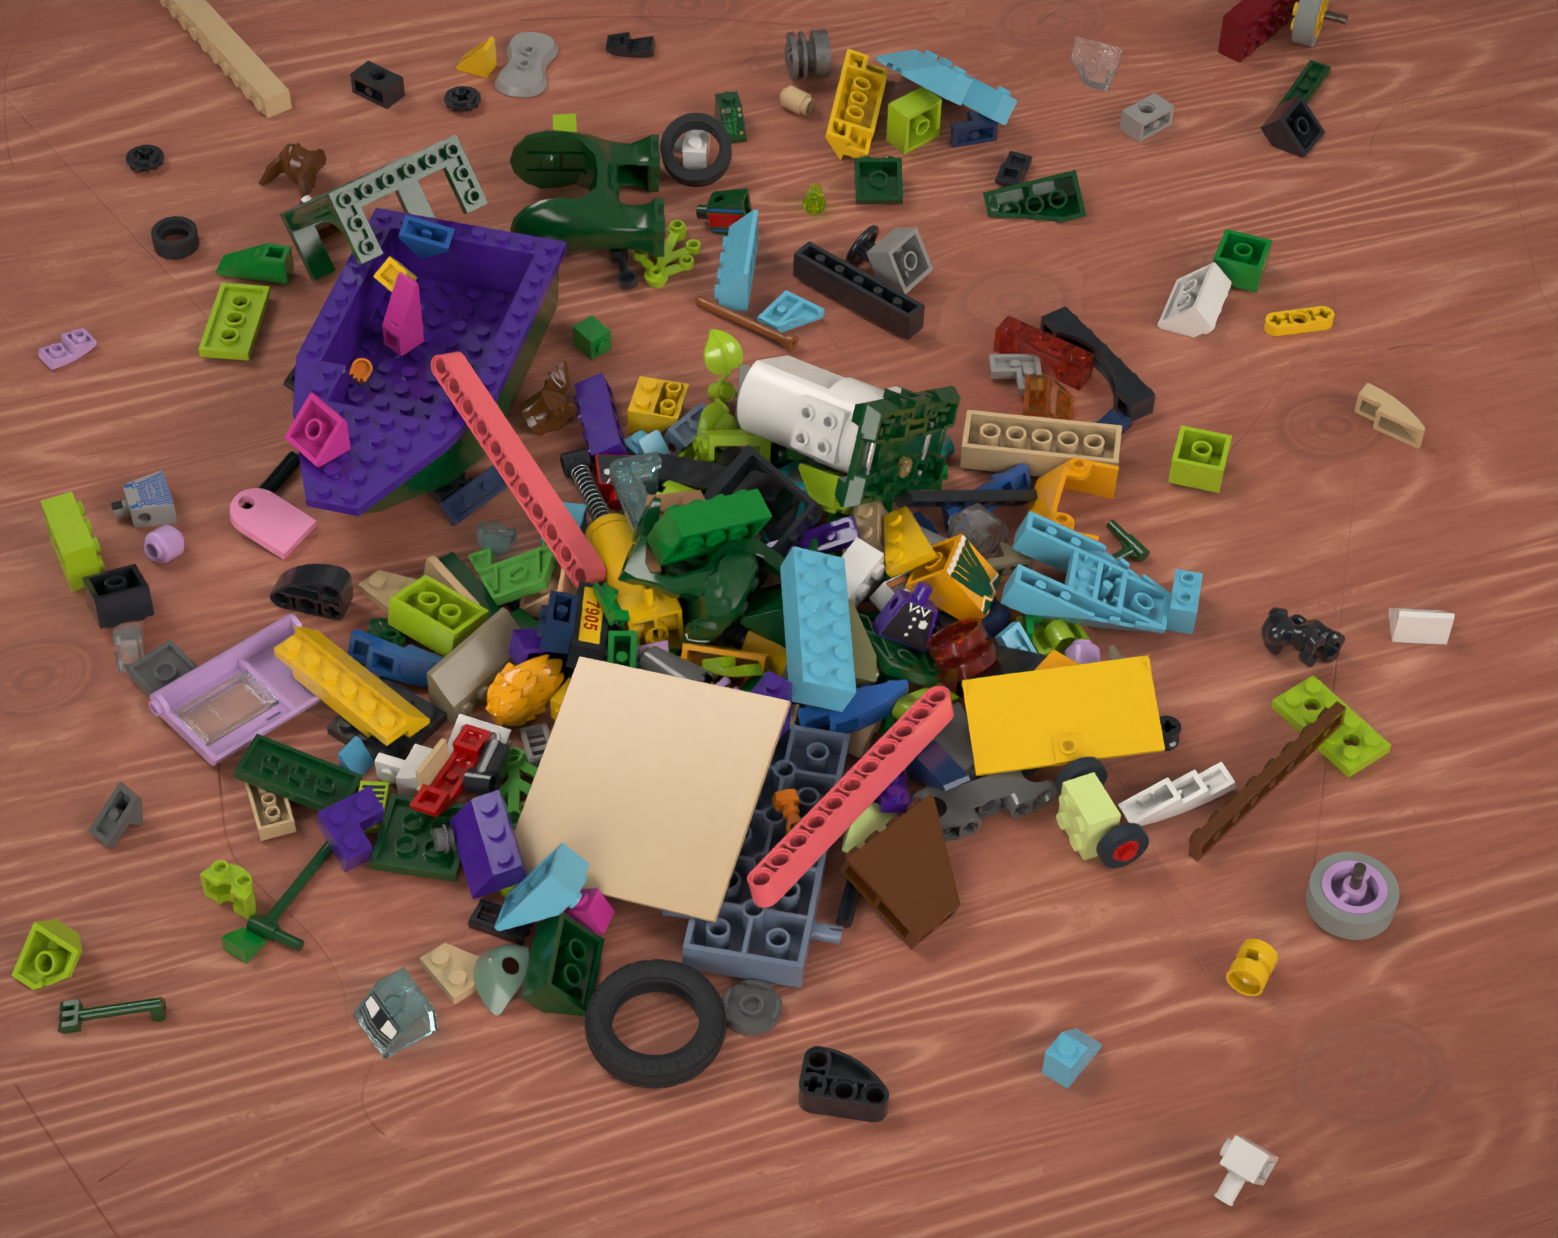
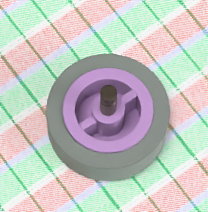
M1357 852L1335 853L1318 862L1311 873L1306 891V906L1313 920L1325 931L1337 937L1350 940L1372 938L1386 930L1393 920L1399 900V886L1393 873L1377 859Z

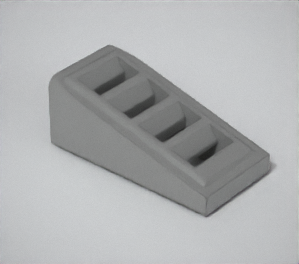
M547 723L519 729L528 763L537 768L550 737Z

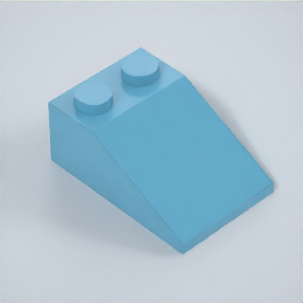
M562 842L507 894L494 928L497 931H502L560 915L567 907L572 909L582 897L580 891L588 880L586 873L589 863Z

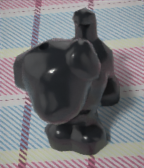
M1273 607L1268 612V617L1261 627L1264 646L1271 653L1277 655L1283 646L1293 645L1294 649L1300 652L1298 656L1300 662L1309 668L1319 659L1315 652L1321 653L1320 657L1326 663L1333 662L1338 657L1346 639L1342 633L1326 627L1318 619L1307 620L1300 614L1289 617L1288 611L1279 607Z

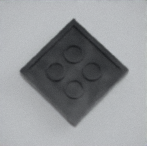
M381 676L379 679L427 716L430 719V723L410 738L403 734L388 746L374 735L369 738L366 737L341 715L337 716L327 726V732L345 745L358 736L373 761L379 753L406 760L415 744L422 745L447 721V713L393 680Z

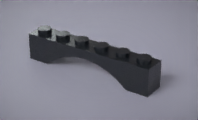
M1065 306L1041 316L1039 335L1053 349L1077 356L1096 368L1107 380L1112 390L1114 410L1132 419V422L1153 413L1156 395L1153 390L1147 387L1137 374L1132 372L1090 328H1087L1076 314H1073Z

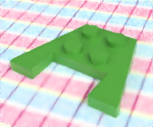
M543 538L542 547L495 563V554L491 547L468 555L469 560L497 606L513 602L516 599L548 588L557 559Z

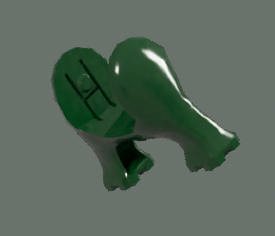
M547 129L526 135L513 147L510 164L513 172L525 183L540 189L560 188L575 184L589 190V193L578 199L558 197L528 205L514 216L510 227L511 232L566 242L567 251L564 257L602 251L604 249H632L648 253L654 257H664V198H654L652 202L639 205L624 204L619 199V186H637L649 192H659V135H650L632 143H623L602 139L589 133Z

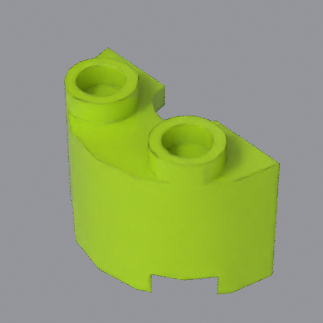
M218 860L211 867L200 873L205 896L219 904L226 901L233 902L234 913L247 920L256 914V895L252 877L244 868L228 864L224 860Z

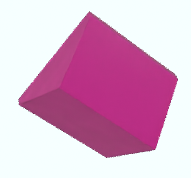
M311 392L284 438L315 466L321 467L347 452L351 447L347 421L315 393Z

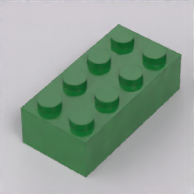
M741 489L732 495L724 496V494H719L709 500L702 501L697 499L687 505L679 506V504H674L665 509V514L653 525V529L647 536V541L661 566L710 554L714 549L729 542L754 539L771 519L772 515L758 489L749 491Z

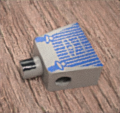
M163 470L124 484L125 499L111 503L114 518L130 515L133 526L136 528L178 523L174 503Z

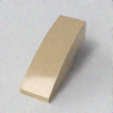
M1367 383L1358 394L1354 412L1373 420V429L1419 449L1425 432L1424 425L1396 398L1382 389Z

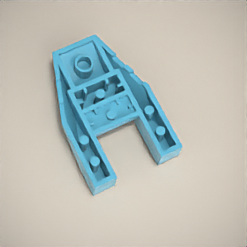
M915 49L877 56L876 60L892 68L895 72H899L911 81L960 106L964 104L1003 125H1006L1018 101L1010 96L1011 91L1001 86L995 89L966 74V70L955 65L952 67V61L942 56L937 60L938 55L929 50H925L922 53Z
M1028 512L1015 533L1012 549L1066 573L1065 585L1018 564L1004 585L1001 604L1027 615L1054 620L1060 619L1065 622L1101 629L1164 633L1166 631L1171 600L1170 592L1145 574L1142 577L1128 568L1130 563L1122 557L1117 560L1107 553L1104 544L1034 512Z

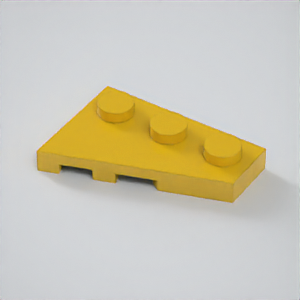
M907 506L883 516L886 573L891 579L938 558L937 553L930 545L931 543L924 535L920 525Z

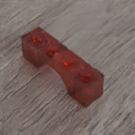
M1009 315L995 329L994 352L999 354L1036 355L1051 366L1056 374L1057 381L1078 391L1092 377L1095 354Z

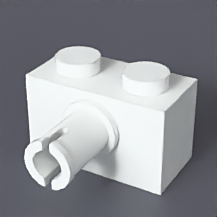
M690 130L685 133V137L677 139L673 152L682 153L684 168L689 170L707 168L710 133L703 130Z
M1235 1135L1233 1140L1228 1138L1219 1154L1223 1157L1220 1164L1226 1167L1228 1173L1214 1196L1224 1203L1233 1206V1202L1245 1181L1264 1185L1279 1157L1247 1138Z

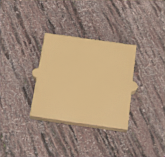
M440 739L415 771L418 784L417 791L420 790L423 784L430 786L451 754L448 752L446 739Z

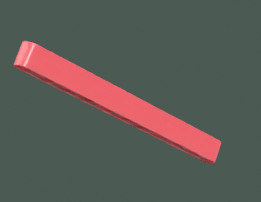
M459 351L435 355L431 360V370L573 585L578 588L579 581L593 584L594 582H598V584L603 583L607 576L604 563L465 356Z
M934 686L928 689L749 873L747 881L756 906L766 908L777 903L952 720L954 710L948 688Z

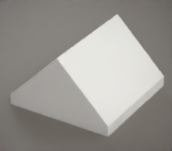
M1389 608L1388 614L1392 642L1447 645L1454 621V613L1443 610Z

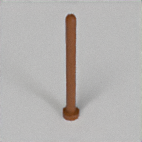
M702 296L695 298L696 305L784 344V349L790 352L798 344L799 338L793 333L786 335Z

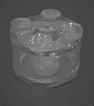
M975 503L960 513L952 514L948 520L947 539L963 534L984 559L996 558L998 542L1007 543L1008 527L980 503Z

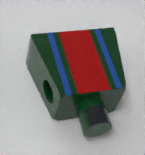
M748 188L713 192L707 205L697 206V219H709L711 232L728 236L729 226L752 211Z

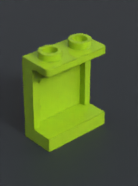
M697 429V436L693 438L694 452H696L697 456L708 462H714L716 446H747V444L770 462L771 441L743 429Z

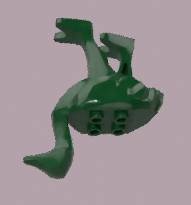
M654 496L649 506L646 505L631 539L636 544H632L618 580L631 585H643L655 589L670 598L687 599V616L689 621L684 628L683 642L709 645L731 623L736 622L738 616L742 617L749 604V602L745 601L749 592L752 593L759 581V578L755 577L759 569L758 563L781 578L780 566L785 558L758 539H742L726 543L714 549L704 561L690 558L663 565L669 576L651 572L646 564V549L652 552L653 550L647 541V536L653 529V525L659 521L661 499ZM815 538L811 539L807 550L818 552V540Z

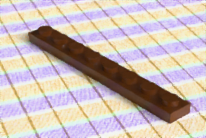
M1336 701L1329 709L1324 708L1318 715L1317 720L1312 725H1306L1294 742H1288L1276 759L1271 758L1258 776H1252L1240 793H1234L1228 799L1223 809L1213 812L1207 824L1201 829H1195L1189 837V856L1198 862L1341 727L1344 722L1346 707Z

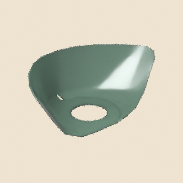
M516 944L501 945L489 949L477 959L474 967L476 989L483 1003L494 1015L498 1016L503 1012L523 983L529 963L528 947ZM507 957L514 958L519 964L518 973L514 975L506 973L502 968L503 959Z

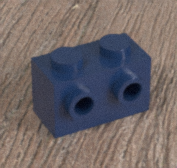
M554 590L550 591L548 604H542L536 637H541L540 649L548 650L552 653L568 654L575 625L578 595Z

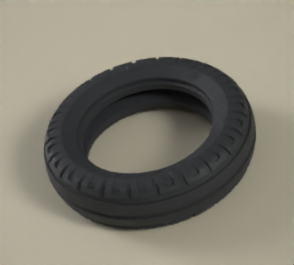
M665 959L641 960L619 968V970L612 972L594 991L585 1014L586 1040L591 1053L601 1067L624 1083L650 1089L677 1086V1084H683L701 1074L718 1055L724 1042L727 1026L725 1007L714 985L696 969L685 964L683 965L680 962L666 961ZM651 992L668 993L682 998L694 1009L699 1020V1026L693 1038L680 1049L660 1055L643 1054L631 1050L617 1038L612 1027L617 1011L625 1002L638 995Z

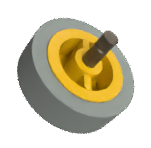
M1300 0V2L1295 3L1292 15H1294L1291 24V30H1293L1292 42L1313 47L1320 34L1324 20L1346 24L1348 16L1327 11L1330 0Z

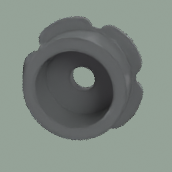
M442 824L441 828L433 829L436 852L445 851V853H448L449 847H454L453 830H447L445 824Z

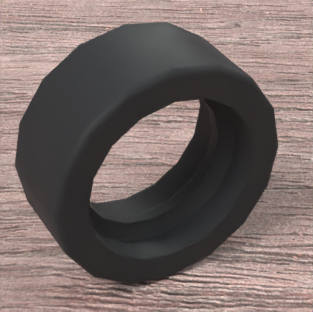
M182 216L166 217L152 227L151 237L154 251L160 257L171 260L183 259L192 255L198 249L197 227L191 219ZM175 234L187 236L182 240L174 242L163 240Z

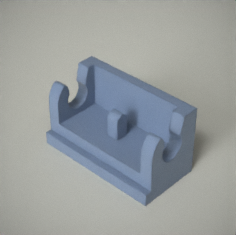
M703 402L699 403L667 429L663 439L667 446L671 443L674 444L676 447L674 451L675 456H678L691 445L694 436H697L699 420L706 407Z

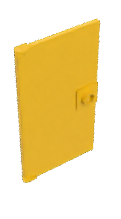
M1149 655L962 680L961 686L964 693L976 776L1068 765L1083 757H1096L1101 760L1165 751Z

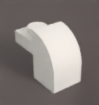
M415 744L406 760L379 753L374 760L377 779L389 782V784H396L399 795L416 796L418 784L415 771L433 749Z

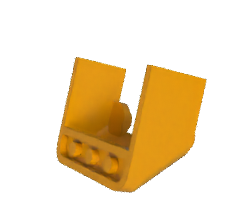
M1072 458L1037 479L1034 490L1037 491L1038 499L1030 502L1026 515L1031 511L1074 530V519L1066 513L1057 512L1063 489L1114 499L1119 466L1081 458ZM1078 532L1093 540L1099 541V536Z

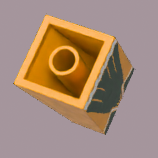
M963 534L931 545L938 558L912 569L905 585L906 589L913 593L918 581L925 582L933 588L928 599L936 607L964 623L983 619L989 613V608L997 593L1001 576Z

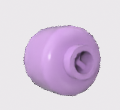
M164 525L151 531L144 541L146 556L159 564L168 563L179 557L185 548L182 533L170 525Z
M1076 640L1064 652L1066 657L1079 664L1101 662L1100 649L1095 644H1092L1090 640Z

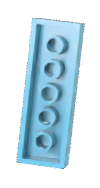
M793 546L780 566L788 681L793 683L792 702L843 712L856 694L845 558Z

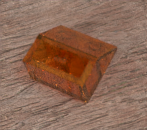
M1026 374L1022 415L1073 420L1074 396L1052 376Z

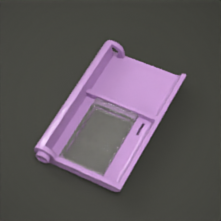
M289 613L150 695L151 701L148 702L150 710L155 716L160 715L209 764L215 766L250 745L256 734L264 736L322 701L294 678L293 670L274 655V647L295 634L294 626L302 627V624L295 615Z

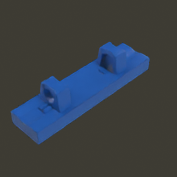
M1021 463L1003 474L996 473L990 476V481L974 490H1030L1033 487L1029 466ZM1000 506L941 507L945 529L953 533Z

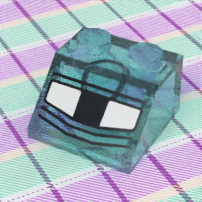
M405 967L377 981L353 1013L357 1022L384 1059L438 1030L435 1008Z

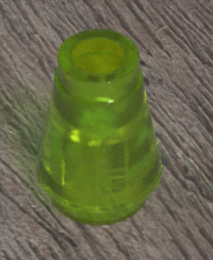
M816 183L809 186L802 201L803 208L811 215L821 213L826 207L822 187Z

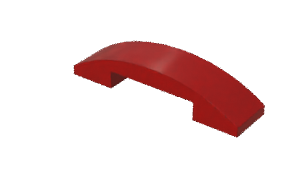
M465 724L452 743L453 753L430 786L423 784L409 804L410 808L435 817L447 810L464 791L463 778L465 772L469 767H475L486 742L491 739V731Z

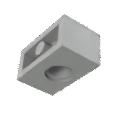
M1154 93L1122 110L1120 130L1137 142H1141L1172 125L1174 106Z

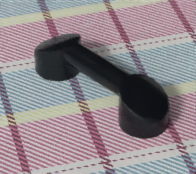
M608 249L611 261L617 264L620 272L617 277L619 288L621 290L635 288L638 285L637 274L628 269L626 263L628 249Z

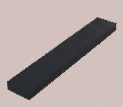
M1036 490L909 491L895 497L896 507L898 508L904 506H1023L1038 499Z

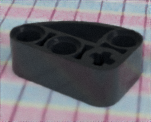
M329 564L300 565L280 575L270 594V600L273 604L283 609L338 621L344 617L353 600L352 578L350 573L340 566Z
M813 1046L804 1054L798 1092V1104L804 1111L866 1122H880L886 1118L889 1105V1090L869 1067L846 1053L823 1046ZM840 1096H846V1097H848V1098L842 1099V1098H839V1097H840Z

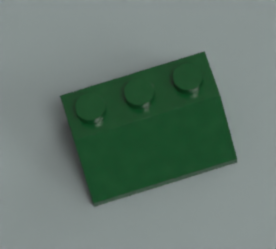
M781 583L756 589L749 593L747 598L749 604L744 615L741 617L740 624L786 648Z
M564 912L538 922L521 998L542 1012L585 1017L588 1003L596 988L604 939Z

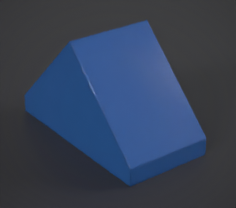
M405 215L398 238L422 259L448 252L455 229Z

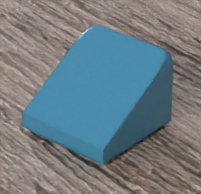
M358 736L354 737L338 753L340 767L360 775H364L374 764L371 755Z

